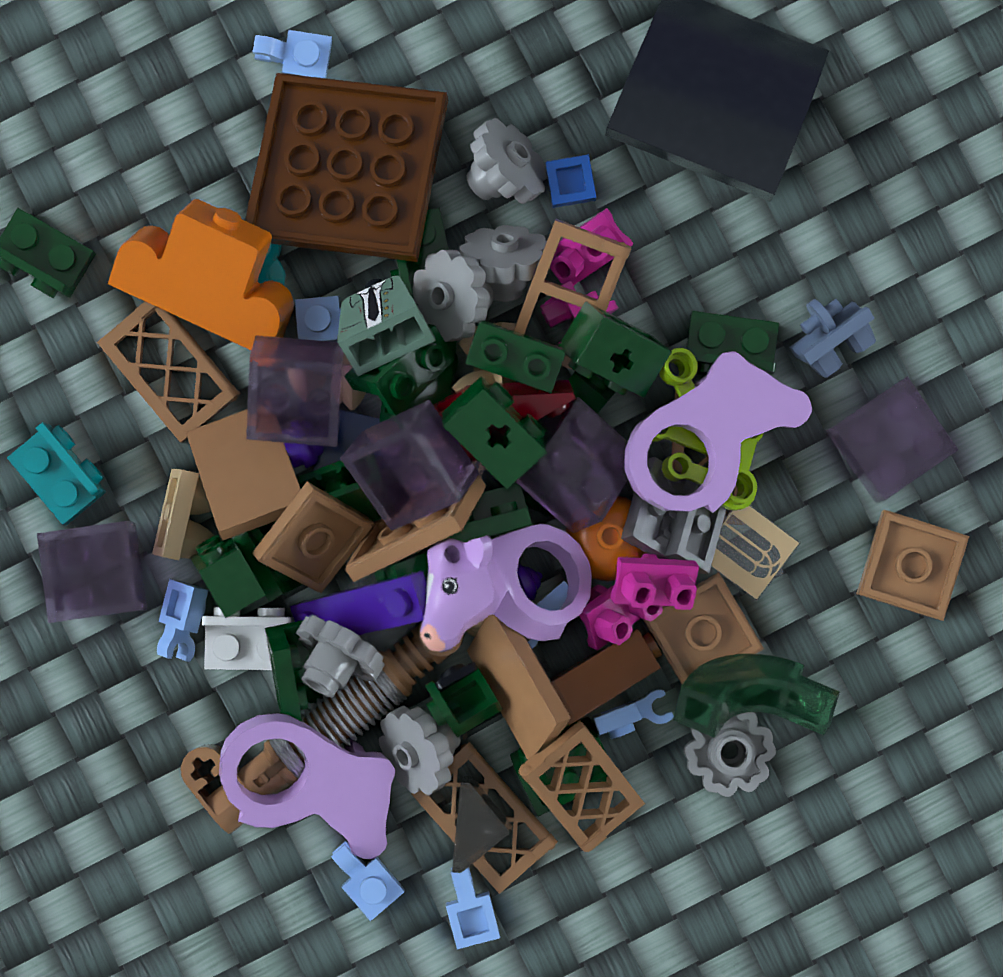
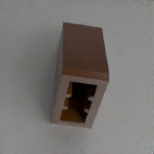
M634 629L631 632L630 638L621 645L611 642L549 679L570 715L569 725L661 668L656 659L662 656V653L649 632L642 636L638 629Z

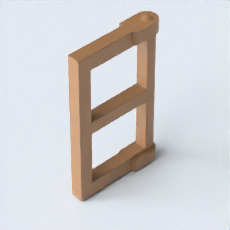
M555 219L514 331L525 335L540 292L581 308L585 301L606 311L626 258H628L632 248L624 242H619ZM561 237L614 256L598 299L545 280ZM566 354L562 366L570 368L568 363L571 359Z

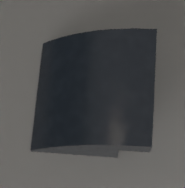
M661 0L610 118L605 136L770 202L777 191L798 138L829 50L705 0Z

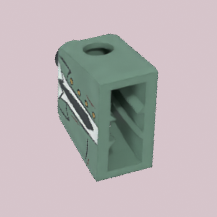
M392 276L386 280H370L365 285L364 290L347 297L341 304L337 341L358 376L435 341L432 331L400 276Z

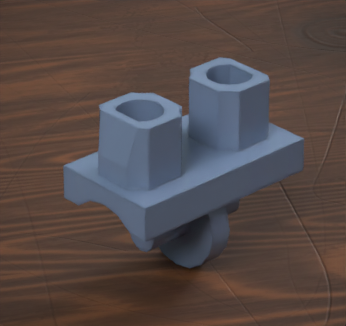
M813 299L806 304L811 317L800 324L801 329L806 335L789 348L797 359L807 363L817 374L824 378L829 377L840 369L842 365L833 348L845 340L852 352L859 353L876 342L869 324L875 318L868 307L860 308L853 301L843 308L837 299H834L825 307L818 300Z

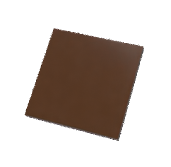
M276 73L245 221L270 232L272 235L270 244L418 262L448 105L447 92Z

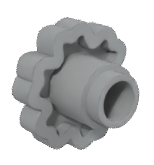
M494 118L484 122L473 132L475 141L470 144V147L474 154V162L471 164V170L467 173V182L478 197L490 200L492 197L499 198L502 195L505 198L514 196L518 202L525 204L527 201L534 200L545 191L543 181L547 179L544 162L540 155L532 150L528 137L521 133L514 125L509 124L506 127L499 119Z
M501 225L495 230L480 228L474 233L465 236V244L460 246L461 256L475 257L479 266L484 269L486 273L485 282L489 283L493 290V300L508 302L520 298L522 290L527 285V281L533 279L547 241L542 234H529V230L526 227Z
M441 250L436 254H429L425 261V269L415 272L414 285L412 286L413 300L419 304L418 308L426 323L435 325L445 342L460 341L463 338H470L474 335L475 323L484 321L487 317V310L493 301V290L491 285L485 282L486 273L479 266L476 258L473 256H461L457 250Z
M313 615L305 617L296 632L300 636L299 642L311 652L304 665L306 672L302 680L310 688L325 696L334 697L337 690H343L350 677L354 675L368 682L376 681L385 665L382 662L383 656L371 644L361 640L350 629L342 627L333 621L328 620L325 622Z
M729 705L723 710L722 714L714 710H707L700 719L692 723L690 731L694 740L689 741L684 746L687 768L690 773L702 776V785L709 792H718L725 797L732 796L738 787L746 792H752L759 786V783L764 782L769 777V769L765 762L770 761L776 755V749L772 743L773 735L770 729L764 726H757V716L753 711ZM727 742H733L737 748L736 754L732 758H724L721 754L722 747Z
M401 706L389 712L386 718L381 720L380 725L384 735L379 738V745L383 751L382 754L395 768L396 779L401 785L405 786L413 794L422 791L426 795H431L451 781V773L447 766L451 765L454 761L453 754L460 745V736L456 737L448 723L439 727L433 716L425 713L420 707L409 710L406 706Z

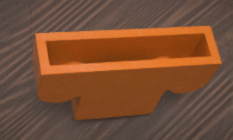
M199 199L192 200L176 215L170 235L162 228L153 225L144 226L132 235L118 250L108 281V285L266 358L282 342L294 307L293 296L283 284L275 281L258 282V277L272 240L271 233L242 220L241 216L233 210L216 208Z

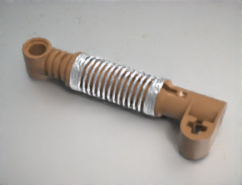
M423 621L411 630L413 634L411 638L407 634L402 637L405 643L401 644L397 641L393 644L396 648L394 652L390 648L386 651H377L383 656L382 662L385 665L376 681L368 682L356 675L351 676L344 689L337 690L334 697L323 695V699L317 698L316 704L311 703L310 709H305L304 714L301 713L302 722L320 732L344 749L343 742L350 746L348 738L356 740L355 733L363 736L361 728L369 730L368 722L371 725H375L374 717L377 720H381L380 712L383 715H387L386 707L394 710L388 698L395 705H400L403 699L407 700V697L412 694L413 685L417 683L414 677L418 676L422 679L426 676L423 671L424 669L431 672L434 669L432 665L434 661L439 665L452 655L463 643L465 633H463L460 642L450 650L443 652L431 651L424 644L420 636ZM268 739L264 742V750L241 769L239 766L237 767V779L240 784L251 792L261 795L277 794L286 790L300 778L305 768V754L292 742L283 739ZM204 744L190 751L184 757L181 764V776L187 787L216 823L225 832L231 834L244 824L238 821L240 810L228 800L222 785L211 794L204 788L214 780L213 776L219 775L222 747L214 744ZM199 758L203 762L209 759L214 761L215 766L211 769L213 776L206 774L202 777L197 770L202 766Z

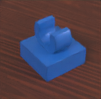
M589 154L545 162L552 208L596 201Z

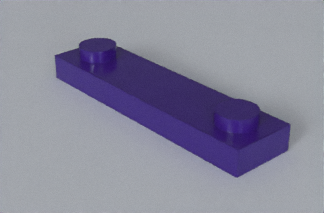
M423 571L305 600L290 606L295 622L313 615L325 622L328 620L333 621L342 627L350 629L357 635L423 621L426 609L427 583Z

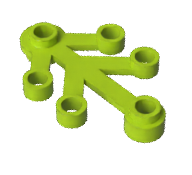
M675 348L671 350L672 353L659 372V376L666 384L674 386L678 396L681 397L696 388L692 379L697 373L698 365L695 356L689 350ZM670 362L678 367V376H674L670 371ZM670 426L664 428L662 433L657 434L652 440L657 442L665 438L708 455L704 443L697 435L683 427ZM764 433L744 439L741 442V459L736 482L738 493L736 496H733L731 493L728 500L722 504L724 508L737 511L748 507L754 501L757 492V482L749 470L756 444L761 440ZM680 452L668 456L662 463L664 476L673 482L687 479L701 485L708 472V468L692 463L689 456ZM673 460L681 463V474H677L673 470Z

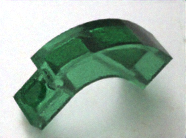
M763 654L727 655L702 664L687 677L681 685L674 721L715 738L724 724L732 717L742 713L762 712L782 717L825 735L831 725L840 691L802 676L805 665L792 660Z

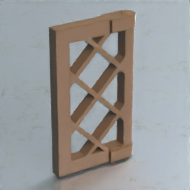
M145 301L97 342L180 443L188 439L187 431L204 426L230 403L237 400L240 392L231 384L175 315ZM157 312L170 328L169 335L145 333L146 320ZM137 327H139L138 332H133ZM127 336L138 337L136 363L130 362L116 346ZM144 338L168 340L166 365L142 363ZM175 340L181 341L197 360V368L172 366ZM141 368L166 370L163 396H158L141 376ZM172 371L196 373L194 399L170 397ZM203 373L208 374L222 390L212 400L200 399ZM169 402L193 403V416L182 425L169 409ZM200 404H204L205 406L199 410Z
M580 720L519 768V774L530 785L584 852L593 850L607 838L606 836L645 804ZM580 742L587 749L586 756L568 757L570 750ZM594 765H600L607 774L606 782H589ZM583 766L579 783L561 784L565 767ZM550 767H555L551 785H544L539 777ZM620 791L625 799L615 807L609 808L613 792ZM603 792L599 808L582 809L586 793ZM576 793L572 810H565L557 800L558 794ZM580 819H596L584 832L578 826Z
M468 742L460 747V750L453 755V763L447 766L451 775L453 774V781L445 784V786L453 787L451 812H445L430 795H426L422 791L415 794L411 793V795L500 894L544 854L552 850L558 841L478 753L477 749ZM469 760L483 775L484 783L458 782V769ZM457 787L484 789L483 814L456 813ZM488 789H495L514 810V816L487 815ZM456 818L482 820L481 846L474 845L455 824ZM487 820L513 822L512 848L485 846ZM518 822L525 823L539 839L530 849L516 848ZM485 852L512 853L511 866L500 875L485 858ZM516 854H523L518 860H516Z

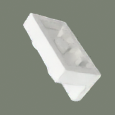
M214 607L213 616H202V625H205L204 669L272 670L264 628L295 622L294 617H285V608H258V617L240 616V611L225 618L220 608Z

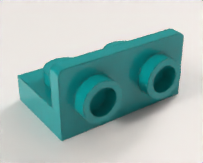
M42 422L36 427L38 432L9 455L7 459L60 523L67 526L106 493V490L99 483L104 477L88 458L83 462L80 461L71 450L76 443L59 424L53 428L51 425Z

